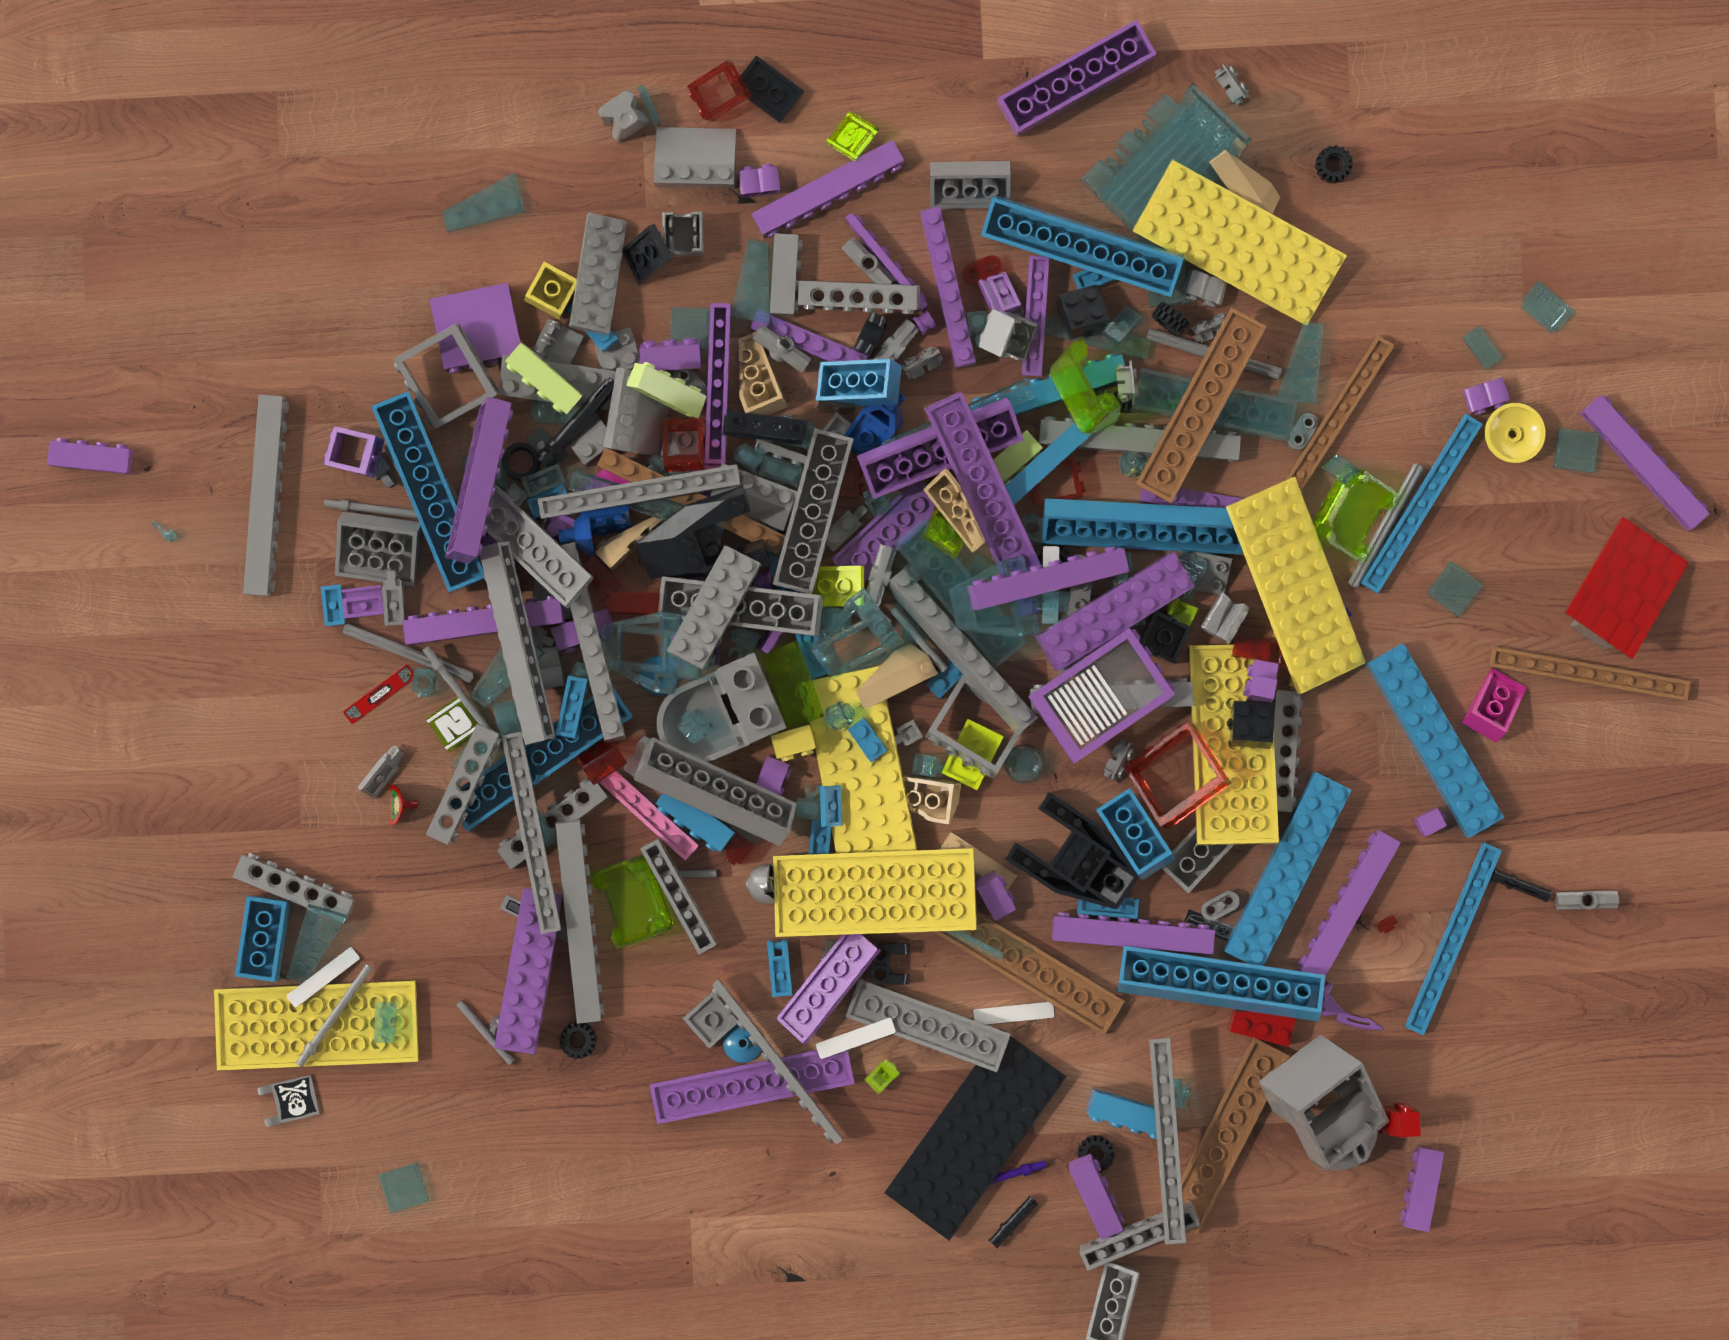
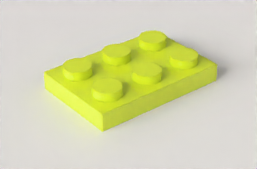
M864 566L820 567L813 594L824 597L823 607L864 606Z
M967 719L956 742L991 763L1004 736ZM949 755L941 772L975 790H978L984 778L979 769L974 766L969 767L962 762L961 758Z

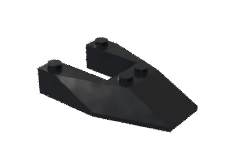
M742 485L685 505L636 541L649 578L656 579L662 578V576L671 578L708 577L724 548L715 524L751 512L750 502L744 486ZM764 539L734 548V550L761 563L759 569L771 565L770 555Z
M1048 792L1037 809L1069 829L1071 833L1050 864L1016 842L1004 859L1055 893L1118 909L1138 879V874L1100 825Z

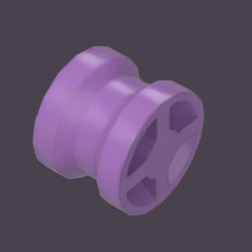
M927 310L923 311L921 316L912 318L922 335L926 334L928 329L936 327L934 320Z
M771 571L766 573L757 572L755 588L772 589Z

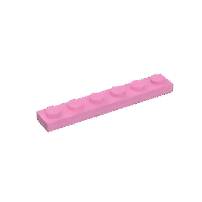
M611 765L596 779L685 861L697 849L699 845L672 820L658 811L651 801Z

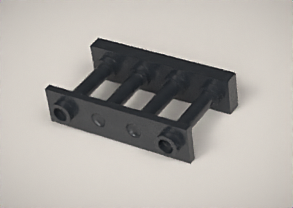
M727 410V414L724 415L722 436L802 446V442L806 441L808 421Z

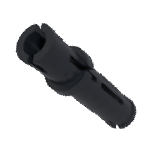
M1494 868L1490 878L1491 881L1505 885L1509 890L1515 889L1544 902H1547L1551 895V890L1517 878L1515 874L1504 873Z
M1028 1196L1006 1222L999 1225L1000 1228L988 1240L998 1249L1009 1235L1012 1236L1014 1234L1013 1231L1039 1204L1031 1196Z

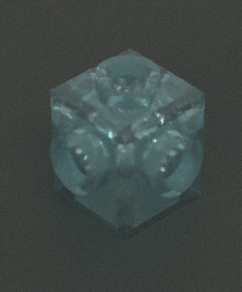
M1173 1078L1174 1091L1178 1090V1093L1175 1095V1107L1185 1109L1186 1100L1190 1099V1088H1187V1084L1182 1082L1183 1079Z

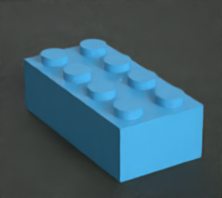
M892 359L820 362L816 401L826 407L898 405L902 366Z
M1130 788L1097 809L1098 814L1142 880L1176 859Z
M664 793L655 803L659 806L657 808L658 811L665 816L669 814L675 818L673 820L674 823L681 828L685 826L691 830L689 834L697 840L701 838L707 842L705 846L713 852L717 850L721 852L736 833L734 829L719 818Z
M254 895L247 896L235 970L236 977L271 982L279 981L291 901Z
M1092 1088L1086 1112L1091 1120L1100 1123L1106 1120L1109 1121L1108 1123L1111 1126L1122 1129L1123 1125L1128 1127L1131 1132L1141 1134L1142 1131L1147 1132L1149 1137L1157 1139L1153 1105Z

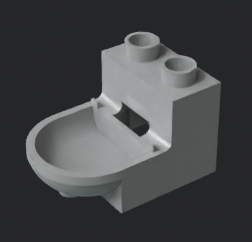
M755 653L717 668V671L676 688L664 699L657 715V731L662 742L706 762L717 760L788 729ZM727 693L731 707L739 720V723L735 725L721 696Z
M1319 1035L1308 1045L1302 1047L1291 1058L1259 1081L1272 1111L1294 1127L1309 1159L1318 1167L1327 1171H1346L1367 1161L1375 1146L1378 1130L1390 1122L1362 1062L1322 1035ZM1334 1090L1340 1099L1318 1116H1315L1310 1107L1313 1104L1318 1105L1317 1101Z

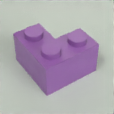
M1256 659L1252 665L1249 664L1247 676L1250 677V680H1247L1243 695L1246 696V702L1272 703L1276 691V676L1279 664Z

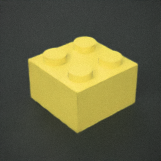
M543 262L525 295L524 301L560 320L575 292L577 279Z
M810 725L771 735L777 759L781 758L782 762L794 759L793 755L801 753V756L813 754V749H816Z

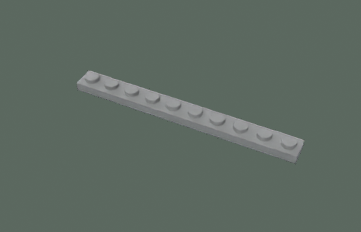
M736 464L539 498L538 504L541 519L738 486L741 483Z
M522 732L502 735L541 934L560 931L562 928Z
M720 979L716 980L712 984L714 987L712 992L718 999L722 997L726 1002L724 1005L730 1015H736L739 1019L736 1022L743 1031L747 1029L751 1035L749 1039L754 1046L757 1047L759 1045L764 1051L761 1053L768 1063L772 1062L776 1067L774 1071L780 1079L785 1078L788 1082L786 1085L788 1090L793 1095L796 1093L801 1099L798 1101L805 1111L809 1109L813 1114L811 1119L817 1127L820 1125L826 1131L823 1134L830 1143L834 1141L836 1145L841 1142L843 1137L722 981Z
M1170 1038L1149 1039L1164 1240L1166 1245L1186 1243L1171 1043Z

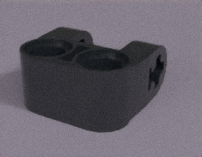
M870 312L853 350L872 358L887 326V319L877 313Z
M888 943L876 945L878 948L885 949L887 954L885 958L878 959L875 957L871 962L872 979L876 983L909 985V974L889 973L890 954H910V944ZM879 968L886 971V976L883 979H878L874 975L875 971Z

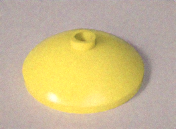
M1509 403L1496 409L1488 418L1485 426V440L1489 450L1500 460L1508 463H1521L1533 458L1541 450L1545 441V425L1541 416L1530 406L1521 403ZM1510 431H1513L1515 433L1514 438H1511L1509 436Z

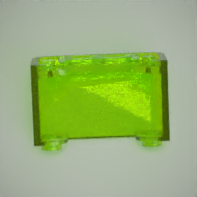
M1082 337L1070 344L1052 364L1050 377L1079 430L1084 434H1092L1118 421L1121 406L1115 396L1110 393H1104L1096 396L1081 368L1082 362L1086 360L1088 355V346Z
M1353 467L1343 468L1313 520L1319 541L1353 561L1361 563L1367 555V545L1362 543L1379 511L1393 507L1399 493L1365 470Z
M643 854L590 873L592 885L598 890H605L617 928L613 929L611 939L616 949L657 936L672 929V918L660 884Z

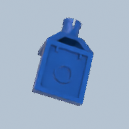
M902 393L898 397V405L865 406L844 434V436L854 439L852 451L860 455L888 444L893 435L904 424L901 409L898 408L905 400V396Z
M628 505L582 512L573 522L574 528L558 529L560 545L575 542L578 550L590 557H594L592 535L602 536L612 532L621 533L631 528Z

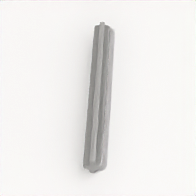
M1150 329L1147 334L1148 340L1203 357L1210 347L1154 329ZM1252 359L1248 360L1244 368L1275 379L1280 377L1282 371L1279 367Z
M1416 463L1412 465L1348 581L1350 586L1354 588L1359 587L1422 473L1423 467Z
M346 624L343 628V634L433 668L431 666L432 662L422 652L350 624ZM444 661V666L452 676L469 683L473 681L475 673Z

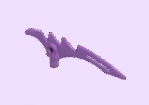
M1326 982L1323 992L1322 1008L1324 1010L1322 1016L1337 1014L1336 1021L1339 1023L1368 1030H1383L1382 1026L1372 1020L1353 1016L1340 1008L1333 997L1329 995L1334 985ZM1347 1018L1361 1022L1370 1023V1025L1355 1023L1347 1020Z

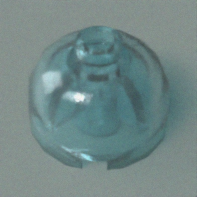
M1029 744L1014 746L1004 761V769L1007 775L1013 781L1021 784L1035 781L1041 775L1044 768V759L1040 751Z

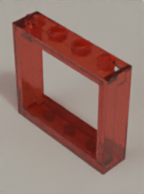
M1190 722L1178 725L1176 727L1177 730L1163 736L1160 739L1161 742L1155 746L1148 747L1142 756L1132 759L1133 762L1124 768L1159 826L1165 829H1170L1232 783L1196 725ZM1192 735L1217 777L1165 814L1140 772L1188 736Z

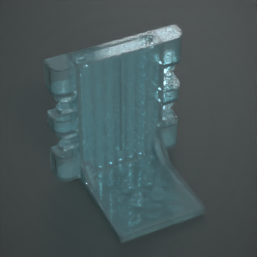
M1194 83L1187 88L1179 105L1167 94H1163L1145 113V116L1157 127L1156 129L1146 119L1142 121L1143 126L1151 133L1149 137L1140 129L1135 128L1134 134L1127 131L1117 141L1116 144L1121 149L1116 148L1114 152L1123 163L1118 165L1109 156L1105 159L1115 171L1099 159L1080 179V182L1132 232L1172 159L1226 188L1209 161L1224 150H1227L1240 160L1252 140ZM1133 232L1143 243L1164 249L1163 247Z

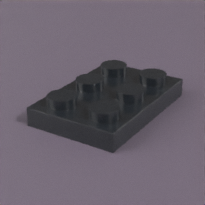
M757 55L732 86L735 91L779 124L804 93L801 88Z
M655 224L645 228L622 251L639 285L646 283L673 260Z

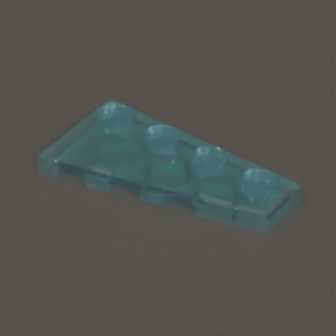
M512 173L443 211L442 214L447 232L525 212L515 174Z
M751 239L747 241L731 317L770 324L767 242Z
M1303 322L1275 400L1316 403L1324 324Z
M534 645L537 660H539L545 652ZM502 646L470 694L472 699L485 708L489 707L511 686L506 662L503 658Z
M308 904L286 978L302 983L309 979L333 938H335L340 927L345 922L346 914Z

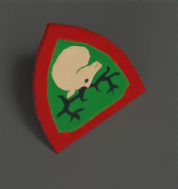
M389 785L390 825H395L399 822L403 809L418 808L417 800L403 801L399 788L396 785Z

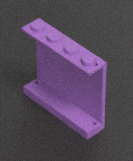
M503 283L429 299L436 333L459 322L483 364L489 363L490 366L500 364L503 354L511 355L521 343L510 295V285ZM452 334L438 342L443 367L446 372L450 371V374L462 372L461 369L467 367L473 370Z

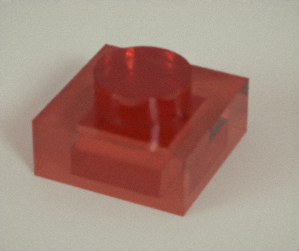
M1389 915L1374 924L1377 932H1384L1386 934L1395 928L1394 925L1398 922L1394 915Z

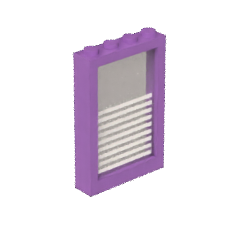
M1130 628L1126 629L1028 696L1073 764L1175 695L1173 692L1175 687L1169 679L1165 681L1161 675L1164 671L1158 663L1154 664L1150 659L1152 657L1151 652L1146 646L1142 647L1139 642L1141 638L1135 629L1132 631Z

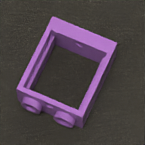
M334 426L330 434L329 447L324 456V465L375 478L385 439ZM345 435L367 440L360 468L337 463Z

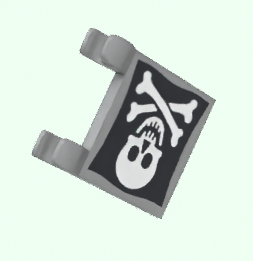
M311 1075L257 1088L259 1095L272 1092L274 1095L278 1116L266 1118L264 1121L266 1127L320 1114Z

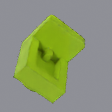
M1178 597L1169 602L1166 608L1169 617L1174 616L1178 618L1177 621L1190 627L1199 611L1198 608L1180 601Z
M885 1059L864 1080L879 1094L900 1073L897 1071L894 1063Z

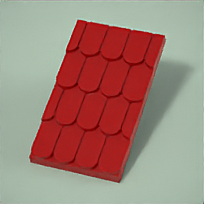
M1621 517L1564 612L1574 619L1570 627L1600 648H1616L1630 659H1633L1689 562L1631 521Z

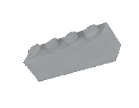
M774 233L770 315L794 317V313L799 310L798 300H795V296L799 289L800 280L796 279L797 272H801V260H798V252L802 253V240H799V235Z

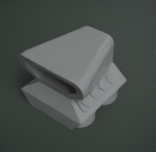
M630 90L622 92L598 110L604 125H613L612 136L617 143L622 142L649 123L648 117L636 109L637 101L635 95Z
M1221 592L1216 597L1200 629L1211 634L1219 641L1229 644L1250 608L1245 604H1233L1230 598Z

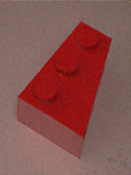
M1232 1010L1228 1031L1289 1047L1296 1018Z
M1396 1102L1394 1106L1383 1107L1390 1122L1378 1130L1380 1134H1385V1131H1388V1135L1400 1138L1421 1136L1420 1112L1410 1106V1104Z

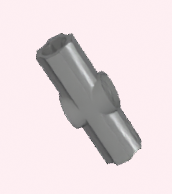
M852 237L841 248L874 283L892 284L895 281V278L877 261L876 257L870 254L855 237ZM867 259L872 260L874 267L866 269L863 266V262Z
M906 319L897 331L885 341L874 359H892L897 361L919 329Z
M764 325L758 328L752 338L768 349L770 356L778 362L785 361L799 372H803L811 360L810 357L794 347L792 339L784 335L778 336Z
M880 544L875 562L872 564L869 572L868 585L864 595L865 603L878 607L881 604L884 589L890 580L891 567L897 549Z
M1617 891L1556 892L1555 894L1556 910L1618 908L1619 904ZM1585 895H1589L1591 898V902L1587 906L1583 903Z

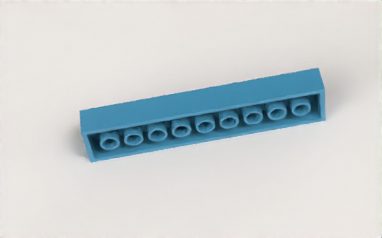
M997 195L992 197L981 233L983 237L1172 297L1186 257Z
M407 391L371 406L448 592L451 594L485 580L483 566L478 556L469 564L445 558L457 504L410 392Z
M1045 498L1042 520V544L1093 547L1117 546V548L1197 551L1242 555L1243 550L1227 508Z
M1404 643L1398 644L1365 663L1463 835L1470 838L1503 819V814Z
M614 688L624 725L632 720L634 715ZM593 696L584 702L577 739L557 736V720L553 723L556 738L525 745L533 787L604 739ZM503 757L484 771L483 776H485L481 787L477 786L474 792L477 795L472 806L468 805L466 810L468 816L464 824H462L467 832L473 830L514 801L506 757ZM470 782L464 784L461 789L464 791L469 790ZM459 798L453 799V808H461L462 801Z
M1312 772L1296 803V808L1293 809L1279 837V843L1275 845L1223 951L1248 964L1264 966L1352 791L1351 789L1317 772Z
M1124 946L1117 992L1319 1021L1322 1011L1325 975Z

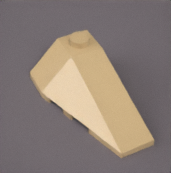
M1224 150L1209 161L1227 190L1273 214L1280 196L1269 180L1262 177L1227 150Z
M753 332L738 339L740 362L739 397L745 413L771 415L787 408L788 405L764 347L752 339L756 333Z
M945 468L923 490L973 553L986 541L959 483L948 469Z
M665 510L609 538L607 541L605 539L596 546L598 550L595 553L614 571L637 548L636 541L661 524L670 514Z
M910 643L893 651L890 657L878 667L876 672L863 683L856 693L864 709H868L938 673L930 657Z
M903 775L909 810L920 814L929 821L950 824L959 804L961 783Z
M950 832L938 850L973 848L975 881L994 870L997 876L1002 875L1007 885L1004 888L1007 892L1017 875Z

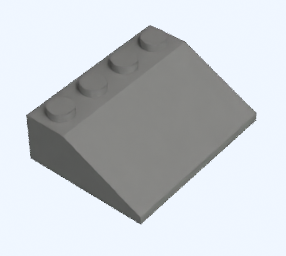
M657 127L654 161L655 187L735 189L736 129Z
M617 368L603 447L660 456L669 407L626 386L632 370Z
M342 512L337 521L335 576L383 582L387 580L388 570L397 569L398 580H402L403 585L414 587L421 543L422 527L420 523Z

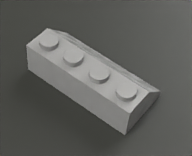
M1010 161L930 162V209L940 207V209L989 208L992 197L995 195L1010 199Z
M722 463L721 467L729 466V465H726V464ZM738 469L741 485L712 490L711 496L743 485L750 502L751 512L742 515L782 531L785 529L797 495L795 490Z
M1195 826L1172 851L1176 859L1162 867V870L1189 894L1234 845H1197Z
M1111 1261L1104 1265L1086 1340L1124 1339L1140 1272L1135 1267L1118 1261Z

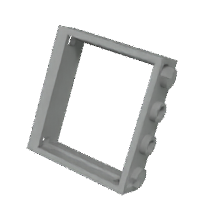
M459 322L401 353L394 359L395 369L399 374H403L406 379L404 380L406 387L409 391H413L416 396V404L419 408L424 409L429 425H433L435 429L480 405L487 397H494L498 394V387ZM452 334L487 393L439 419L406 365L405 360Z
M962 675L925 737L933 742V745H939L944 748L949 755L961 758L965 765L969 767L974 766L979 769L983 776L987 775L994 779L1019 738L1016 733L1013 734L997 763L994 765L936 730L961 688L989 704L968 679Z

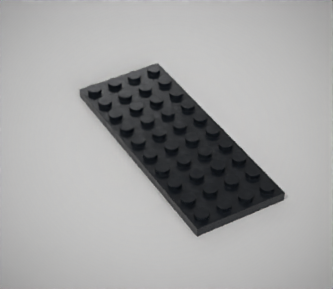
M1010 1035L998 1071L995 1072L978 1065L974 1066L884 1193L950 1241L1067 1076Z

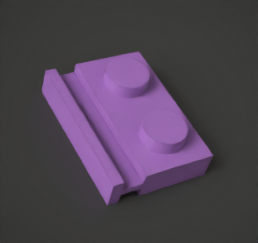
M1006 272L987 277L985 280H979L978 285L990 310L996 309L1011 312L1020 309L1021 303Z
M382 585L341 590L344 619L384 614Z
M767 630L757 648L768 654L774 648L777 639L783 632Z

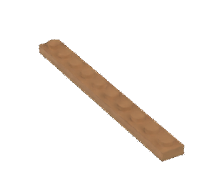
M1377 335L1285 478L1287 480L1295 477L1300 491L1307 484L1393 349L1394 345L1381 336Z
M606 447L597 464L598 467L630 483L665 477ZM691 493L663 499L682 508L687 504L707 497L699 493ZM744 515L715 524L750 542L764 539L767 550L778 555L785 540L784 535Z
M1491 647L1488 667L1681 701L1688 700L1691 682L1498 647Z

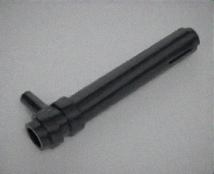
M611 377L601 383L554 438L551 437L547 443L544 441L538 442L537 446L541 450L537 458L547 467L557 462V457L565 453V448L612 396L614 380Z

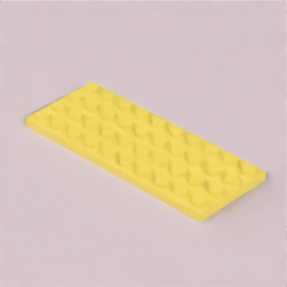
M1173 159L1133 229V232L1168 251L1186 256L1185 260L1306 326L1347 257L1341 251Z
M1291 477L1226 506L1297 693L1302 694L1365 664L1364 656L1296 478Z
M1270 644L1189 646L1190 682H1192L1193 687L1191 715L1197 845L1279 843L1274 731L1271 748L1264 749L1230 746V730H1228V724L1231 722L1233 702L1246 701L1243 691L1247 680H1250V677L1247 676L1249 664L1252 665L1255 659L1270 662Z
M879 666L802 682L809 721L816 745L815 750L822 785H841L842 826H831L836 854L918 851L888 701L886 699L868 709H864L856 693L863 683L876 672ZM863 718H866L888 750L873 762L868 760L848 731L851 726Z
M973 848L773 856L776 937L977 930Z
M416 980L362 983L317 1046L318 1050L309 1057L303 1067L418 1062ZM352 983L326 984L297 1007L293 1006L287 995L298 986L215 989L217 1070L300 1067L296 1062L304 1052L303 1048L308 1042L312 1041Z

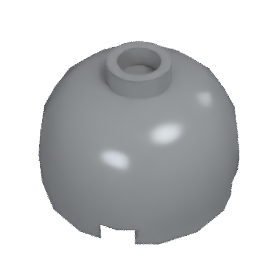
M763 864L756 867L746 881V888L753 899L763 904H774L773 864Z

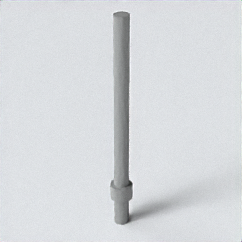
M341 499L340 501L324 500V507L338 508L340 511L348 512L349 510L417 518L415 511L411 509L354 503L346 499Z
M430 646L423 649L422 651L432 662L431 666L435 671L438 670L477 723L493 730L446 669L444 661L436 656Z
M369 964L364 966L312 1041L305 1045L303 1048L304 1052L296 1062L297 1065L303 1067L309 1057L318 1050L317 1046L373 969Z

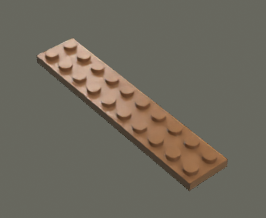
M1232 307L1230 308L1135 485L1170 504L1172 503L1267 326Z
M976 911L977 930L933 931L1102 1035L1106 1034L1125 1002Z
M1252 1038L1181 1176L1183 1203L1192 1201L1200 1224L1188 1231L1197 1236L1267 1102L1259 1081L1290 1057L1256 1038Z

